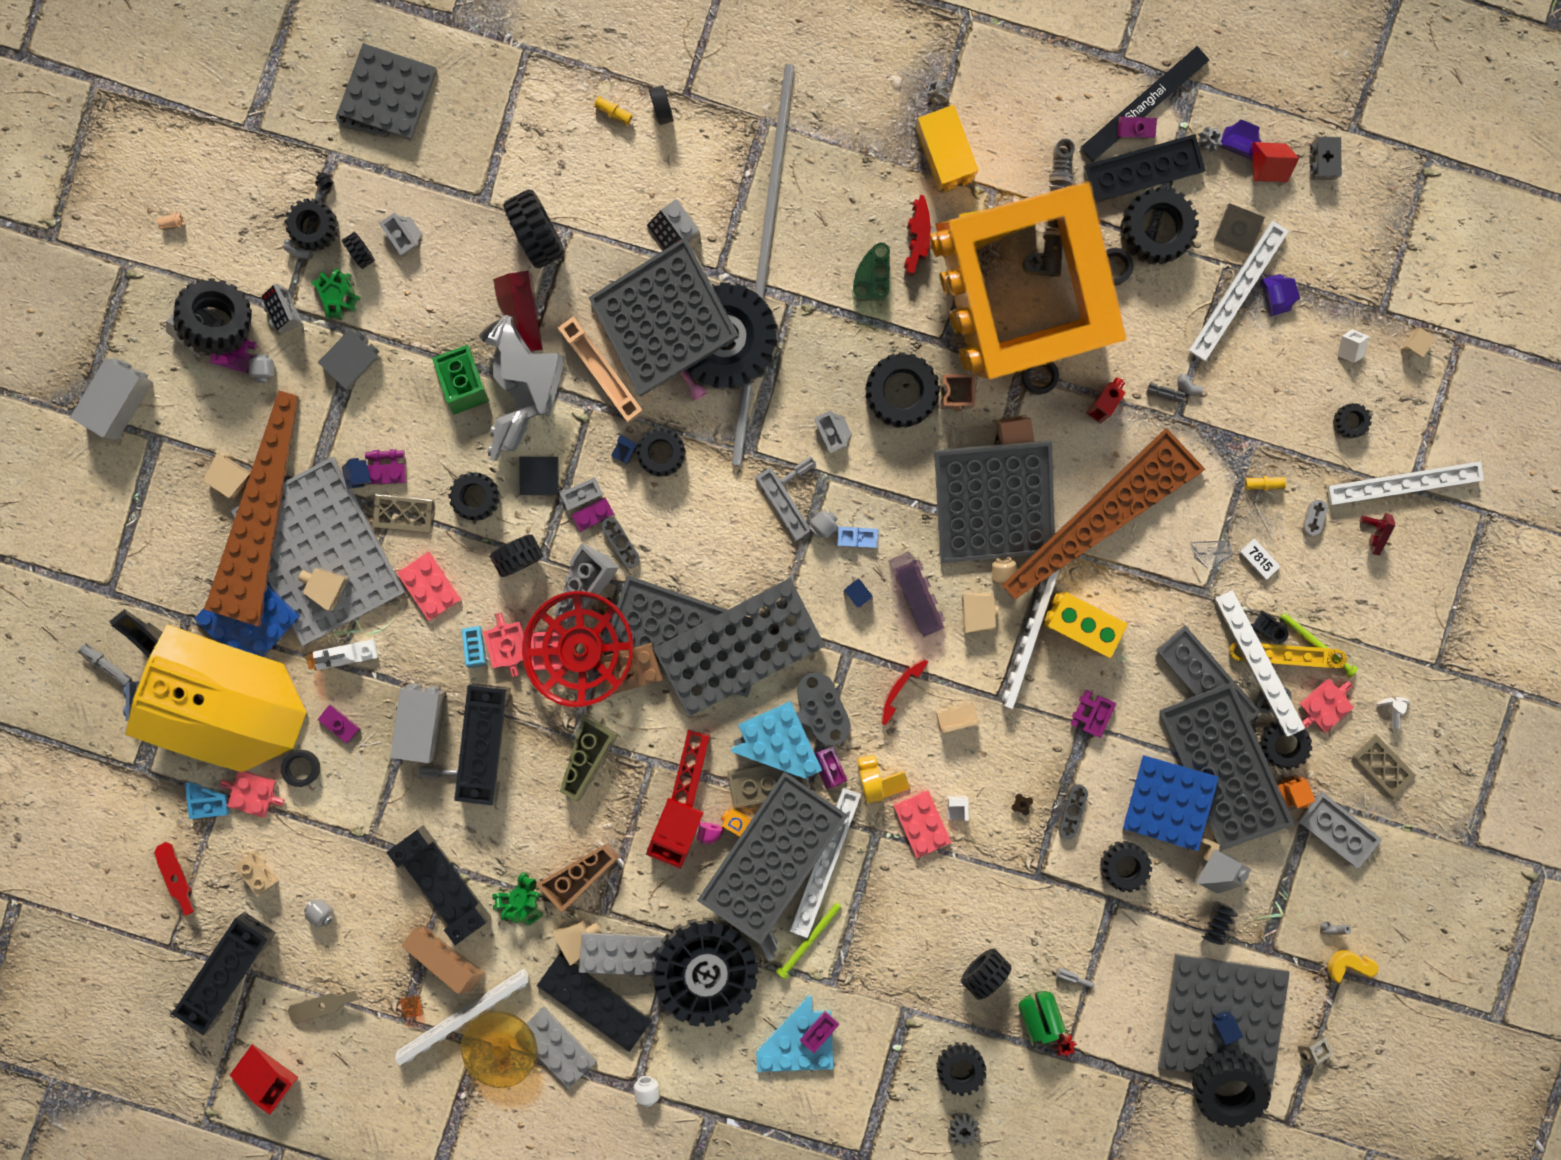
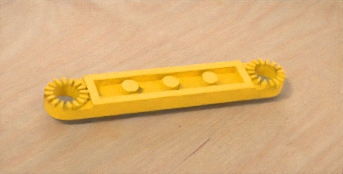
M1237 642L1232 643L1229 647L1231 658L1237 661H1246L1243 655L1237 657L1234 654V649L1238 644ZM1261 643L1267 657L1273 664L1341 668L1347 661L1345 652L1340 649ZM1335 653L1341 655V661L1338 664H1334L1331 656Z

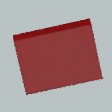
M1253 142L1254 182H1288L1299 157L1286 143Z

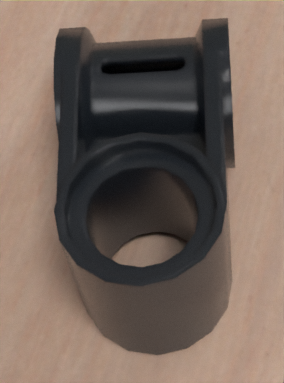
M1260 610L1258 618L1254 623H1251L1253 630L1272 642H1285L1289 636L1288 629L1268 613ZM1276 629H1280L1282 633L1279 639H1276L1274 636Z

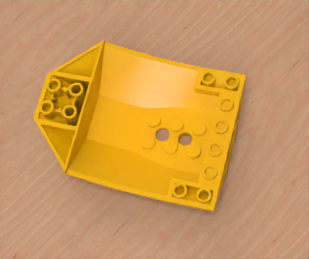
M167 624L146 664L136 690L125 735L201 761L244 772L294 749L307 711L285 664ZM178 687L184 690V696L181 699H178L174 694ZM196 694L203 695L204 702L202 705L194 703L193 698Z

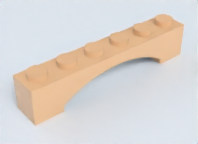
M572 317L558 327L625 420L630 423L644 413L643 409L577 320Z

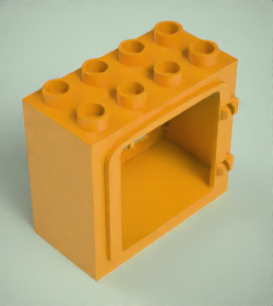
M1089 182L1067 186L935 224L937 232L930 234V243L935 257L942 256L945 260L947 271L940 273V282L946 296L952 294L955 299L957 309L949 311L955 334L961 332L965 338L967 347L959 349L960 360L965 372L971 370L976 376L993 379L1127 340ZM1056 218L1080 318L1069 323L998 343L973 242Z

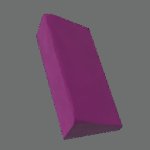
M833 746L815 753L822 769L819 774L826 789L834 788L848 781Z

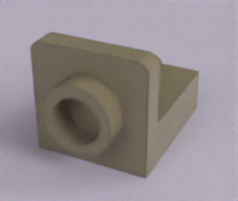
M1320 1036L1308 1045L1300 1044L1298 1046L1300 1057L1305 1064L1318 1065L1333 1055L1327 1038L1324 1036Z

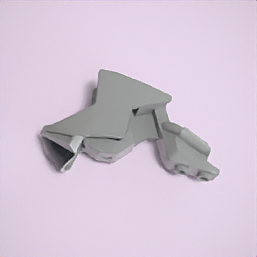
M508 315L491 323L479 334L482 342L499 348L500 351L493 362V377L517 403V411L496 419L495 426L492 425L491 437H493V443L488 448V456H491V461H497L502 450L514 451L517 449L530 418L540 414L550 416L563 371L564 357L557 353L532 354L514 326L513 317Z

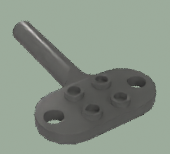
M808 673L802 677L797 688L801 709L796 713L801 725L810 726L816 738L823 744L831 746L840 744L850 734L851 724L834 683L823 673ZM810 677H815L818 681L817 686L814 688H810L807 685V680ZM839 730L841 737L838 740L831 739V731ZM743 736L733 740L735 746L745 742Z

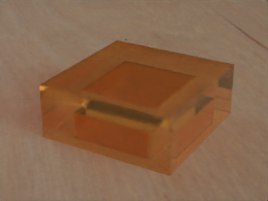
M421 995L400 999L403 1018L423 1015Z

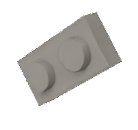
M594 477L561 492L560 495L569 511L602 496L603 493Z

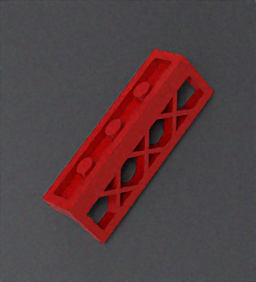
M688 730L671 799L675 800L676 794L684 790L687 799L686 803L683 804L693 808L710 735ZM690 736L702 737L700 745L693 749L689 743ZM693 753L696 757V762L688 767L685 762V756ZM688 771L692 779L690 783L684 786L680 777Z

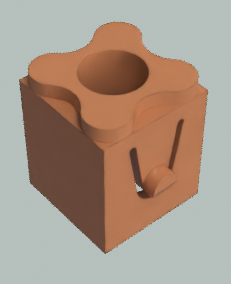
M944 374L940 378V386L944 391V397L940 402L941 409L962 411V409L975 406V374ZM953 386H959L963 389L964 394L961 399L956 400L950 396V389Z
M1027 415L996 420L999 445L1034 442L1032 421Z

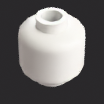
M650 1076L640 1077L634 1084L635 1101L645 1107L652 1106L659 1099L658 1082Z

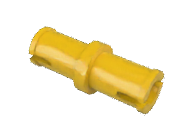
M598 96L594 103L595 108L608 114V117L611 119L615 118L627 126L632 121L633 114L619 108V105L616 103L612 104L601 96Z
M1263 476L1262 478H1245V490L1262 489L1263 491H1268V489L1286 488L1285 477L1268 478V476Z

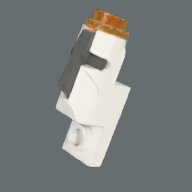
M372 639L314 651L307 655L306 659L308 668L317 671L379 658L376 641Z

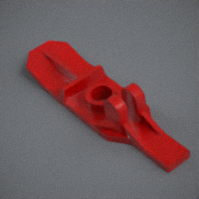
M164 842L156 847L154 851L155 858L170 895L179 901L184 915L187 916L194 912L188 895L191 892V888L175 855L173 845ZM175 875L178 877L177 882H174L173 877Z

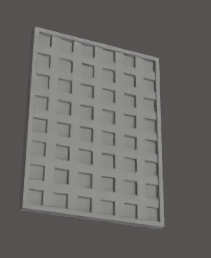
M332 456L283 482L284 490L276 538L274 539V550L271 554L270 573L268 572L267 580L272 589L301 616L292 627L302 646L406 593L352 489H346L343 472L335 457ZM239 506L231 510L234 517H236ZM315 568H321L349 577L333 610H325L303 593L307 584L298 580L302 570L312 574Z

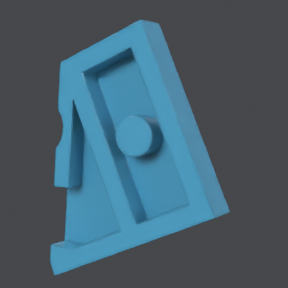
M191 781L185 782L189 819L229 814L228 796L226 794Z

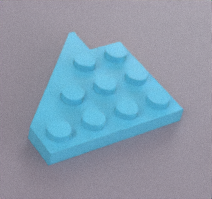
M791 701L738 724L745 742L732 747L731 751L733 753L802 778H807L822 771Z
M808 995L756 1051L757 1072L833 1069L832 1034L815 1053L800 1042L803 1034L824 1012V1010L812 1011V995ZM825 1010L831 1015V1010Z

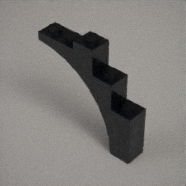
M125 609L109 621L113 628L129 639L148 659L163 633L151 623H144ZM180 687L176 688L175 693L181 699L184 696V690ZM196 694L193 701L196 705H202L204 697L201 694Z

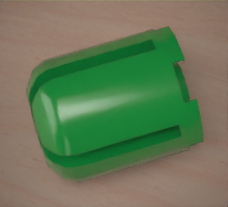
M1048 991L1035 992L1047 1030L1044 1029L1033 996L1029 994L1019 1002L1018 1008L1032 1046H1034L1033 1042L1042 1040L1043 1044L1059 1039V1034L1065 1032L1067 1035L1068 1033L1056 999Z

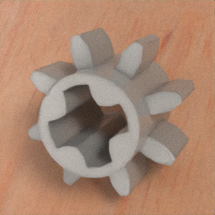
M940 79L932 81L927 88V93L930 95L928 99L934 104L936 102L938 104L945 103L951 95V90L948 88L950 84Z
M1208 126L1204 128L1203 132L1198 133L1200 136L1198 144L1203 148V151L1209 149L1212 152L1217 149V146L1222 145L1221 139L1223 135L1218 131L1217 127L1211 130V127Z

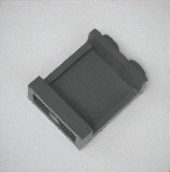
M351 329L318 361L338 383L349 391L354 388V382L376 360L381 359L378 355L380 351L373 344L368 345L364 341L366 339L365 336L358 330L354 332Z

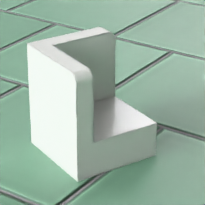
M1353 329L1344 334L1341 339L1338 356L1353 363L1357 362L1365 356L1369 336Z
M947 796L949 820L964 819V821H969L967 796Z

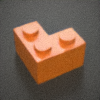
M1294 775L1277 782L1287 807L1294 806L1305 809L1311 806L1310 803L1316 801L1305 778Z

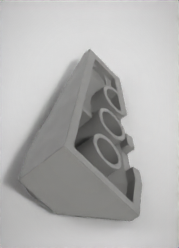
M581 544L571 558L569 564L571 568L564 580L566 584L563 593L586 591L599 594L610 582L619 567L607 555L585 544ZM581 597L582 608L585 609L594 599ZM573 598L558 602L554 615L558 617L567 611L574 610ZM569 617L562 621V623L569 627L576 617Z

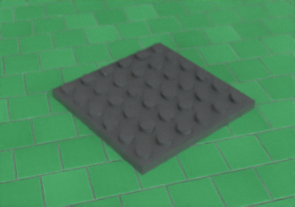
M686 237L588 297L640 397L739 338Z
M1051 440L934 450L941 563L1033 555L1055 534Z
M1175 954L1158 1067L1194 1073L1197 1072V1066L1200 1063L1203 1064V1060L1207 1056L1210 1058L1213 1053H1223V1050H1229V1052L1237 1050L1241 1054L1245 1052L1250 1054L1251 1058H1256L1263 1067L1269 1084L1273 1085L1290 972L1284 969ZM1229 1011L1234 1016L1243 1035V1038L1228 1045L1222 1042L1212 1021L1218 1013Z

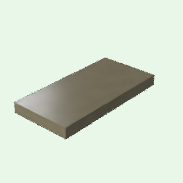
M766 764L727 771L734 809L763 804L785 771ZM786 772L787 774L798 780L800 783L808 787L806 778H802Z

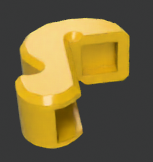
M876 756L859 757L857 762L865 803L870 804L883 801L884 792Z
M1345 949L1335 952L1327 966L1329 977L1337 984L1341 982L1347 967L1369 978L1376 976L1379 971L1378 964L1370 957L1363 955L1361 960L1357 954Z

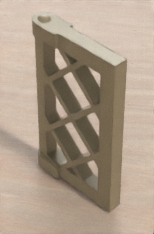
M376 493L373 527L431 532L434 499ZM382 499L393 502L385 509L381 506ZM405 501L410 502L411 505L403 511L396 502ZM415 504H427L426 511L422 513ZM393 505L401 512L395 519H392L386 512ZM414 506L420 513V516L411 521L405 513ZM384 513L391 522H380V516ZM404 515L410 524H396L395 521ZM421 517L425 519V527L415 526L414 523Z
M1377 734L1352 756L1391 799L1395 798L1416 776ZM1377 743L1382 748V752H1372V746ZM1364 754H1369V765H1366L1361 759ZM1372 754H1382V765H1372ZM1386 754L1395 762V766H1386ZM1372 768H1382V779L1372 771ZM1385 768H1395V779H1385ZM1399 768L1407 774L1403 779H1399ZM1385 781H1395V787L1390 790Z

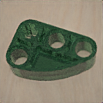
M885 243L875 244L866 253L857 268L852 286V295L858 301H883L889 294L890 249ZM882 248L885 250L886 255L879 257L875 251ZM881 267L885 270L886 274L878 276L875 270ZM860 286L864 287L866 289V294L862 296L858 295L856 293V288ZM878 287H882V290L885 291L882 295L875 292V290H878Z

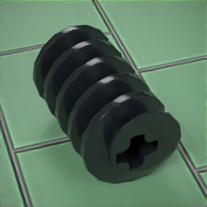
M1216 902L1220 908H1213L1217 915H1210L1214 922H1207L1211 929L1204 928L1208 935H1201V937L1211 943L1225 945L1226 942L1222 938L1229 937L1225 931L1232 930L1228 924L1235 923L1231 917H1238V913L1231 907Z

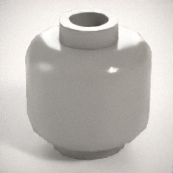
M253 355V358L248 361V375L254 378L257 383H267V379L274 377V361L269 358V355Z
M821 510L810 520V529L819 539L821 537L827 539L838 529L836 523L838 518L831 511L827 513Z
M322 899L310 901L304 909L305 919L317 928L328 926L333 921L332 915L334 910Z

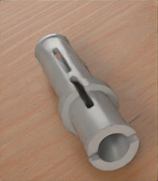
M87 643L83 644L78 650V653L88 659L92 666L100 668L104 673L122 685V687H125L127 682L132 681V677L107 660L103 653L97 652Z

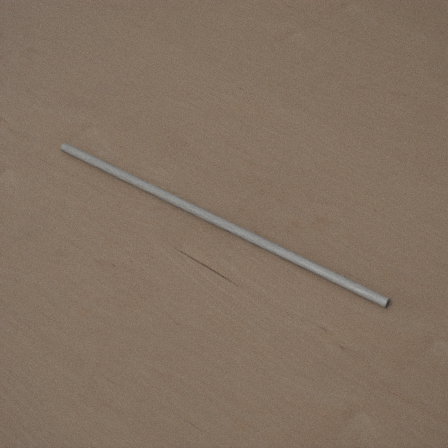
M785 64L755 285V292L762 299L764 298L794 65ZM752 384L748 386L743 385L741 390L732 465L741 466Z

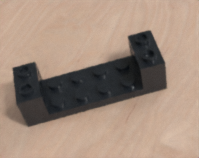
M476 683L467 686L454 801L494 805L498 801L500 782H497L505 708L509 707L510 687Z
M424 825L386 852L397 868L402 864L441 915L448 925L444 932L455 946L486 924L491 918L490 914Z
M246 912L237 916L171 1014L204 1036L215 1026L224 1012L222 1011L223 1007L259 953L267 948L276 932Z

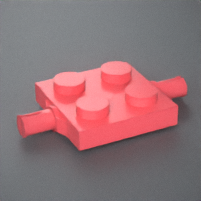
M502 612L494 614L497 626L483 631L492 667L509 666L511 677L518 676L516 664L523 660L522 641L524 631L521 621L512 624L505 623Z
M1327 678L1302 700L1299 705L1304 709L1307 716L1302 721L1305 729L1314 723L1326 733L1354 707L1347 700L1345 693L1353 685L1346 681L1345 684L1338 688Z
M238 771L233 783L224 779L220 783V787L230 790L228 807L262 818L266 817L271 804L283 807L285 799L274 796L276 780L255 773Z

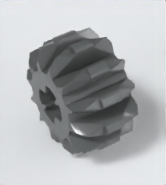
M963 1113L960 1119L956 1115V1122H949L951 1125L948 1128V1133L951 1134L949 1136L950 1140H955L956 1146L962 1143L963 1148H966V1143L973 1146L972 1140L978 1141L979 1137L977 1134L981 1133L980 1128H978V1121H973L972 1115L966 1118V1114ZM963 1128H967V1130H965L966 1133L961 1132L963 1131Z

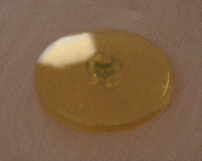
M494 1011L479 1016L470 1024L462 1038L461 1055L464 1065L476 1080L490 1087L508 1088L519 1084L529 1075L537 1060V1042L532 1030L522 1019L511 1013Z

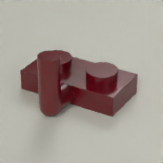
M1385 513L1383 518L1379 520L1362 515L1360 523L1377 527L1375 534L1371 535L1369 539V546L1371 547L1372 554L1380 556L1396 526L1392 514Z

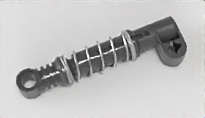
M1064 138L1059 140L1053 149L1054 166L1048 181L1053 184L1048 185V187H1051L1050 191L1073 184L1071 161H1073L1075 145L1070 139ZM1060 147H1067L1068 154H1062ZM1055 218L1048 220L1047 227H1044L1046 229L1043 232V239L1045 240L1044 253H1031L1023 260L1022 267L1027 274L1049 277L1061 276L1064 248L1057 219ZM1041 258H1043L1042 271H1040V265H1036L1034 268H1032V264H1029L1032 261V259L1034 260V263L1038 264L1041 261Z

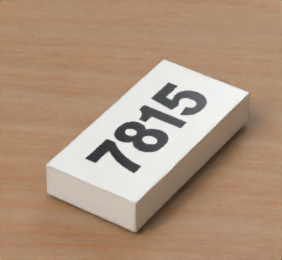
M1252 539L1239 551L1265 580L1281 567L1256 539Z

